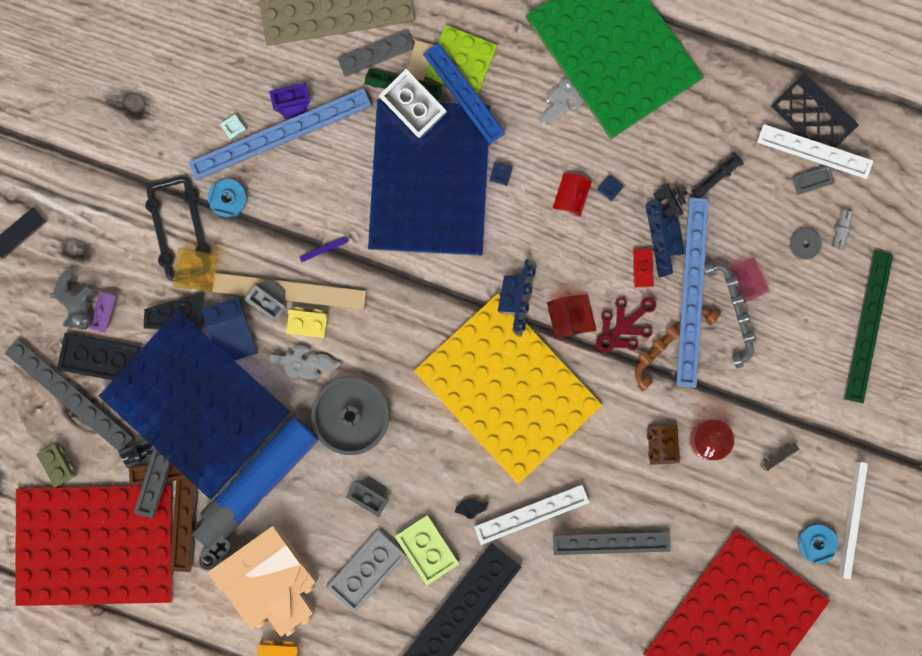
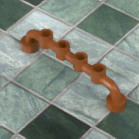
M702 307L701 315L707 317L705 321L710 326L721 316L717 310L712 312L708 308ZM673 324L666 331L668 335L663 340L658 338L653 343L654 349L650 353L645 351L638 358L641 362L635 368L634 374L635 379L639 383L637 387L642 392L653 383L648 376L646 378L642 376V371L680 335V324L677 327Z

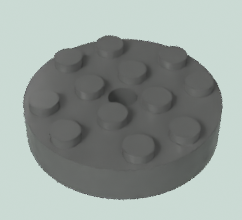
M342 378L328 384L316 397L311 414L312 426L320 442L333 452L343 455H358L373 449L385 436L390 418L388 404L383 394L374 385L359 378ZM349 411H353L356 414L353 422L346 420L345 416Z

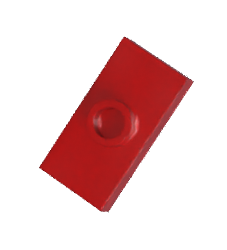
M633 249L634 288L654 287L652 249Z

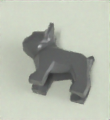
M64 271L59 276L54 291L49 297L55 298L68 310V318L62 324L64 327L68 326V329H87L92 324L91 317L88 314L90 302L98 294L87 286L79 293L72 291L71 285L78 278L68 271Z

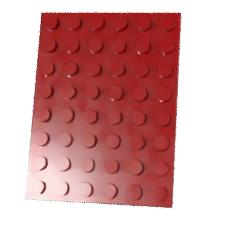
M172 485L164 486L154 519L134 513L142 486L16 489L15 606L172 603V571H170L172 550Z
M734 530L643 655L791 656L830 600L739 531Z

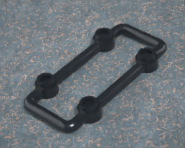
M178 176L149 184L146 189L148 200L145 203V207L152 214L161 253L158 257V263L164 268L167 279L179 281L206 274L210 270L209 257L211 255V248L205 244L196 206L199 196L192 189L190 179L186 176ZM183 183L185 191L182 194V198L189 205L198 244L195 253L201 259L203 267L173 274L174 257L168 253L159 215L162 204L155 198L154 190Z

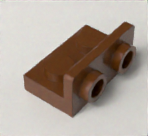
M677 425L648 426L647 439L650 465L680 463Z

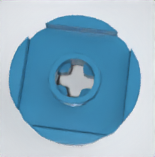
M223 179L210 188L208 202L211 209L217 215L230 218L238 216L246 206L247 196L244 188L237 181ZM227 193H229L232 201L225 203L222 197L227 196Z
M819 524L810 525L799 534L798 548L801 555L807 561L823 564L835 556L834 554L838 549V539L836 534L828 527ZM815 539L823 542L820 545L821 549L813 546Z

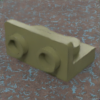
M59 443L50 444L51 446L36 455L53 487L57 488L76 477V468L71 461L67 460L65 456L67 452L62 444L59 445Z

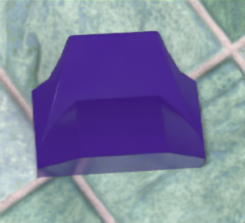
M306 82L269 91L273 110L279 112L285 119L294 118L306 113L307 105L311 102Z

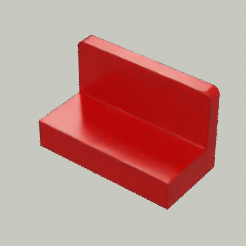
M564 173L553 209L566 211L574 216L581 217L592 181L582 175Z

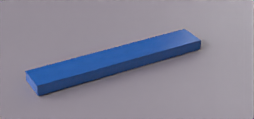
M435 44L423 53L430 66L489 145L506 134L440 44Z

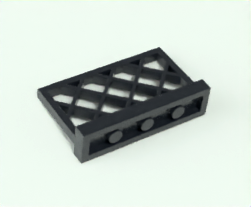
M805 72L771 105V108L799 135L810 140H817L819 143L820 140H831V147L834 148L859 126ZM797 85L803 89V98H792V90ZM792 100H803V111H792ZM806 100H814L817 103V111H806ZM781 101H790V111H781L777 105ZM806 113H817V124H806ZM820 113H828L831 116V124H820ZM792 114H803V124L796 125L792 121ZM831 126V137H820V127ZM833 126H841L846 133L842 137H833ZM806 127H817V137L809 138L806 135Z

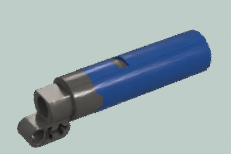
M292 416L239 471V474L200 512L204 519L193 530L192 534L206 547L199 556V565L204 570H211L230 550L228 536L319 441L315 433L296 416ZM218 542H225V548L220 547L216 555L214 551L218 548ZM206 555H210L213 558V561L209 564L204 563L202 560Z

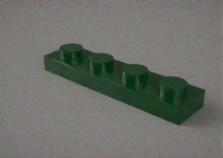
M369 68L364 84L374 88L386 89L399 75ZM418 80L438 101L442 86Z

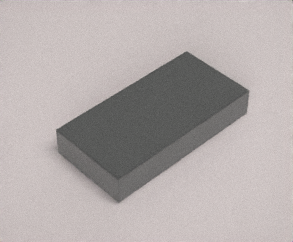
M828 166L791 177L797 195L835 183Z

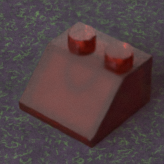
M588 294L567 296L547 302L555 340L597 331Z

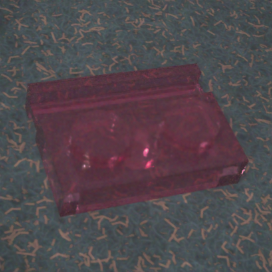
M754 257L730 267L732 275H737L740 286L736 288L739 294H743L745 303L770 292Z

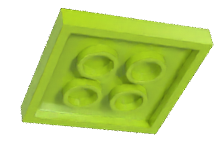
M445 25L438 43L478 95L498 45ZM429 64L424 75L425 78L445 86Z

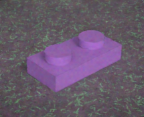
M99 292L92 324L89 329L106 333L110 324L111 312L115 306V295Z

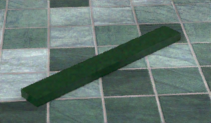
M873 251L843 400L864 403L893 260L892 254Z

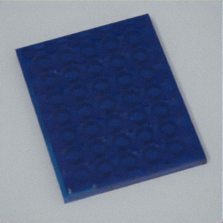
M377 99L368 250L482 256L489 143L459 103L439 102L447 113L423 137L418 138L382 99ZM485 105L490 111L491 105Z
M179 310L168 319L99 395L105 403L209 499H212L291 412Z

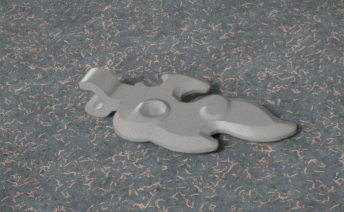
M567 77L563 78L559 85L548 93L546 102L551 101L553 104L542 115L541 122L543 125L562 117L569 108V99H572L574 102L571 107L573 110L578 109L584 103Z
M300 345L292 347L294 350L293 354L287 352L285 356L270 355V363L284 364V371L291 378L316 379L320 377V374L317 373L318 369L330 371L337 369L341 365V362L334 361L325 354H310L305 360L302 358V355L309 352L310 349Z

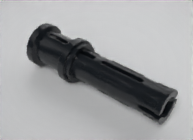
M731 152L730 157L723 163L720 162L714 172L691 190L692 194L696 198H701L724 177H730L731 172L738 166L744 165L742 159L735 152Z

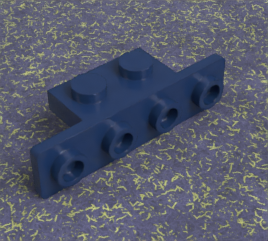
M654 200L646 203V213L652 238L656 269L660 278L673 274L670 256L683 255L685 252L678 217L663 218L660 200Z
M525 259L522 276L504 275L497 311L499 314L515 315L512 331L517 337H522V333L526 328L525 317L529 311L528 300L529 295L533 291L532 279L536 274V267L530 259Z

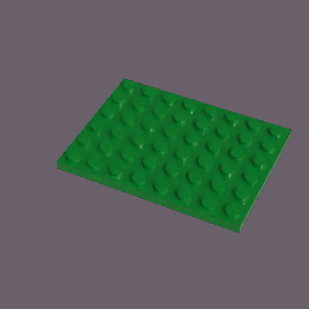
M549 0L528 13L525 17L610 140L704 78L650 0Z

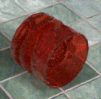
M706 420L692 428L689 435V445L691 451L703 460H720L731 453L735 437L732 429L726 423L720 420ZM716 436L715 441L717 443L710 444L711 439L709 437Z

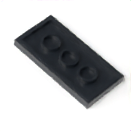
M64 333L57 370L134 384L141 347Z

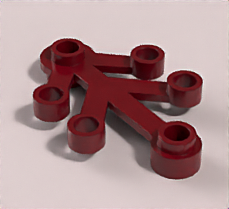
M651 297L644 298L640 303V308L624 321L627 302L624 298L617 299L615 301V307L617 308L616 329L610 334V321L613 315L610 311H604L601 314V320L603 321L602 335L596 340L597 349L603 353H608L613 348H627L630 351L636 350L638 342L635 339H630L629 341L615 339L620 335H636L649 338L653 333L650 327L633 328L630 326L643 314L654 311L656 301ZM618 301H623L624 307H619L617 305ZM646 302L651 304L650 309L645 308L644 304ZM605 313H608L610 315L609 320H605L603 318V315ZM644 329H648L650 331V334L648 336H645L643 334ZM603 340H607L609 342V345L607 347H604L602 345ZM631 341L636 344L633 349L629 347V342Z

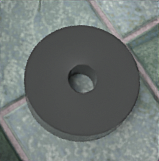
M802 229L796 232L791 237L789 244L792 254L801 260H809L815 257L820 252L822 245L819 235L810 229ZM803 241L808 243V248L803 246Z

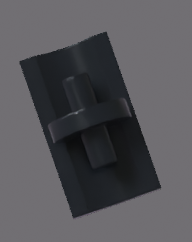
M669 184L661 185V189L657 190L653 195L660 202L667 199L669 206L662 209L664 217H679L683 215L677 200H679L681 206L686 204L684 196L688 194L687 191L681 192L677 186L673 188L676 194L674 196Z
M150 436L118 450V453L123 459L126 468H130L150 459L155 443Z

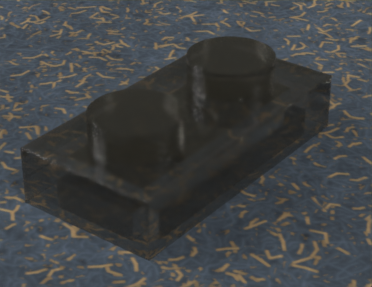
M787 442L778 448L780 451L776 454L770 453L763 458L764 462L760 464L762 469L769 471L800 450L796 443L789 444Z

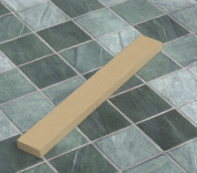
M214 273L212 292L246 296L256 283H262L268 279ZM272 280L286 290L285 301L355 310H364L366 291Z

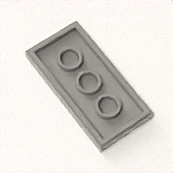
M378 529L326 588L355 614L407 555Z

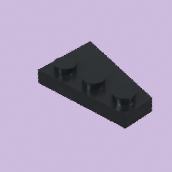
M204 292L144 309V329L202 331L203 314L201 309L204 303Z

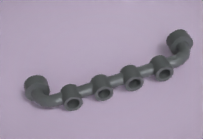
M711 260L704 263L708 277L714 276L716 271L724 273L747 351L744 355L741 356L740 352L732 354L736 369L742 368L744 363L753 357V342L757 341L753 330L749 331L747 325L751 323L748 312H743L742 305H745L743 294H738L736 287L740 286L737 275L733 276L730 268L725 264H713Z

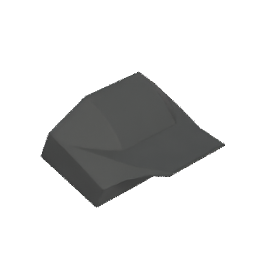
M271 279L262 283H256L244 297L246 302L275 322L287 308L285 302L286 290Z
M371 477L361 481L355 480L346 495V498L377 517L381 515L389 501L386 494L387 487Z

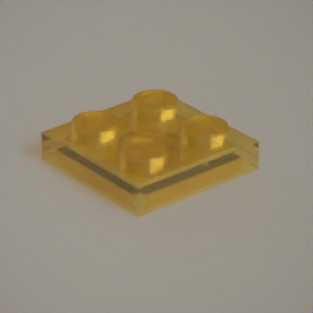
M178 248L172 286L211 293L218 254Z

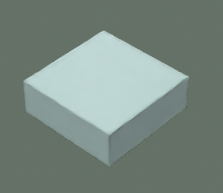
M236 114L220 124L231 141L247 131Z

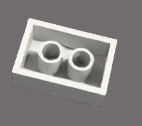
M407 69L379 95L418 138L423 137L447 113L442 105Z

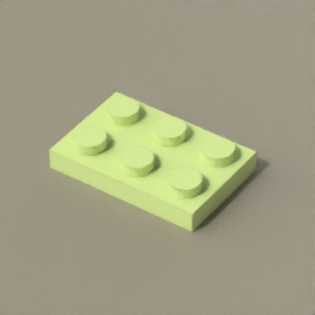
M428 515L395 536L426 586L459 565Z

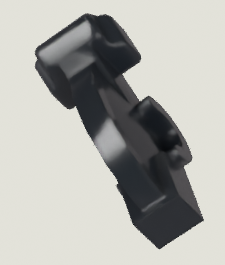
M466 499L456 506L455 513L464 515L468 519H474L476 515L488 510L489 503L481 504V502L475 499Z

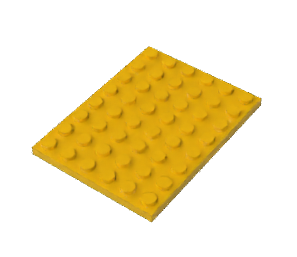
M497 294L418 366L414 372L514 481L519 484L603 405L527 324L522 337L515 335L512 331L515 315L499 314L497 312L500 295Z

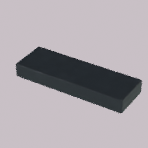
M34 207L0 234L1 259L7 257L47 223Z

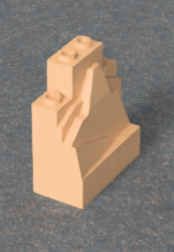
M278 525L270 527L208 572L219 590L226 593L251 629L255 626L259 629L267 623L266 618H268L280 637L284 634L288 637L297 630L295 626L299 623L304 625L313 619L311 615L314 613V610L302 592L304 591L307 594L315 588L313 584L317 580Z

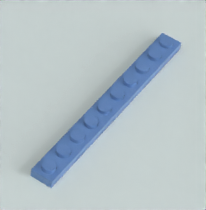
M364 88L192 160L189 162L190 167L198 181L371 107Z
M689 198L676 379V386L696 388L709 199Z

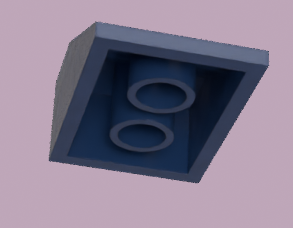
M239 297L201 309L221 365L258 354L247 316Z

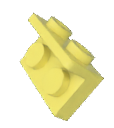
M293 307V310H288L286 334L325 339L328 316L323 314V310L312 309V312H304L305 308Z

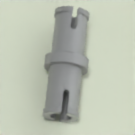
M841 211L839 225L836 226L835 231L837 232L832 246L835 249L838 248V244L841 242L839 250H845L848 234L851 233L850 225L854 215L851 211H849L847 219L845 218L847 211Z

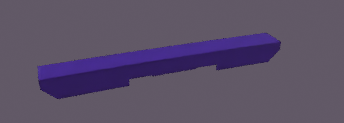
M346 237L341 238L299 258L301 262H305L348 243Z

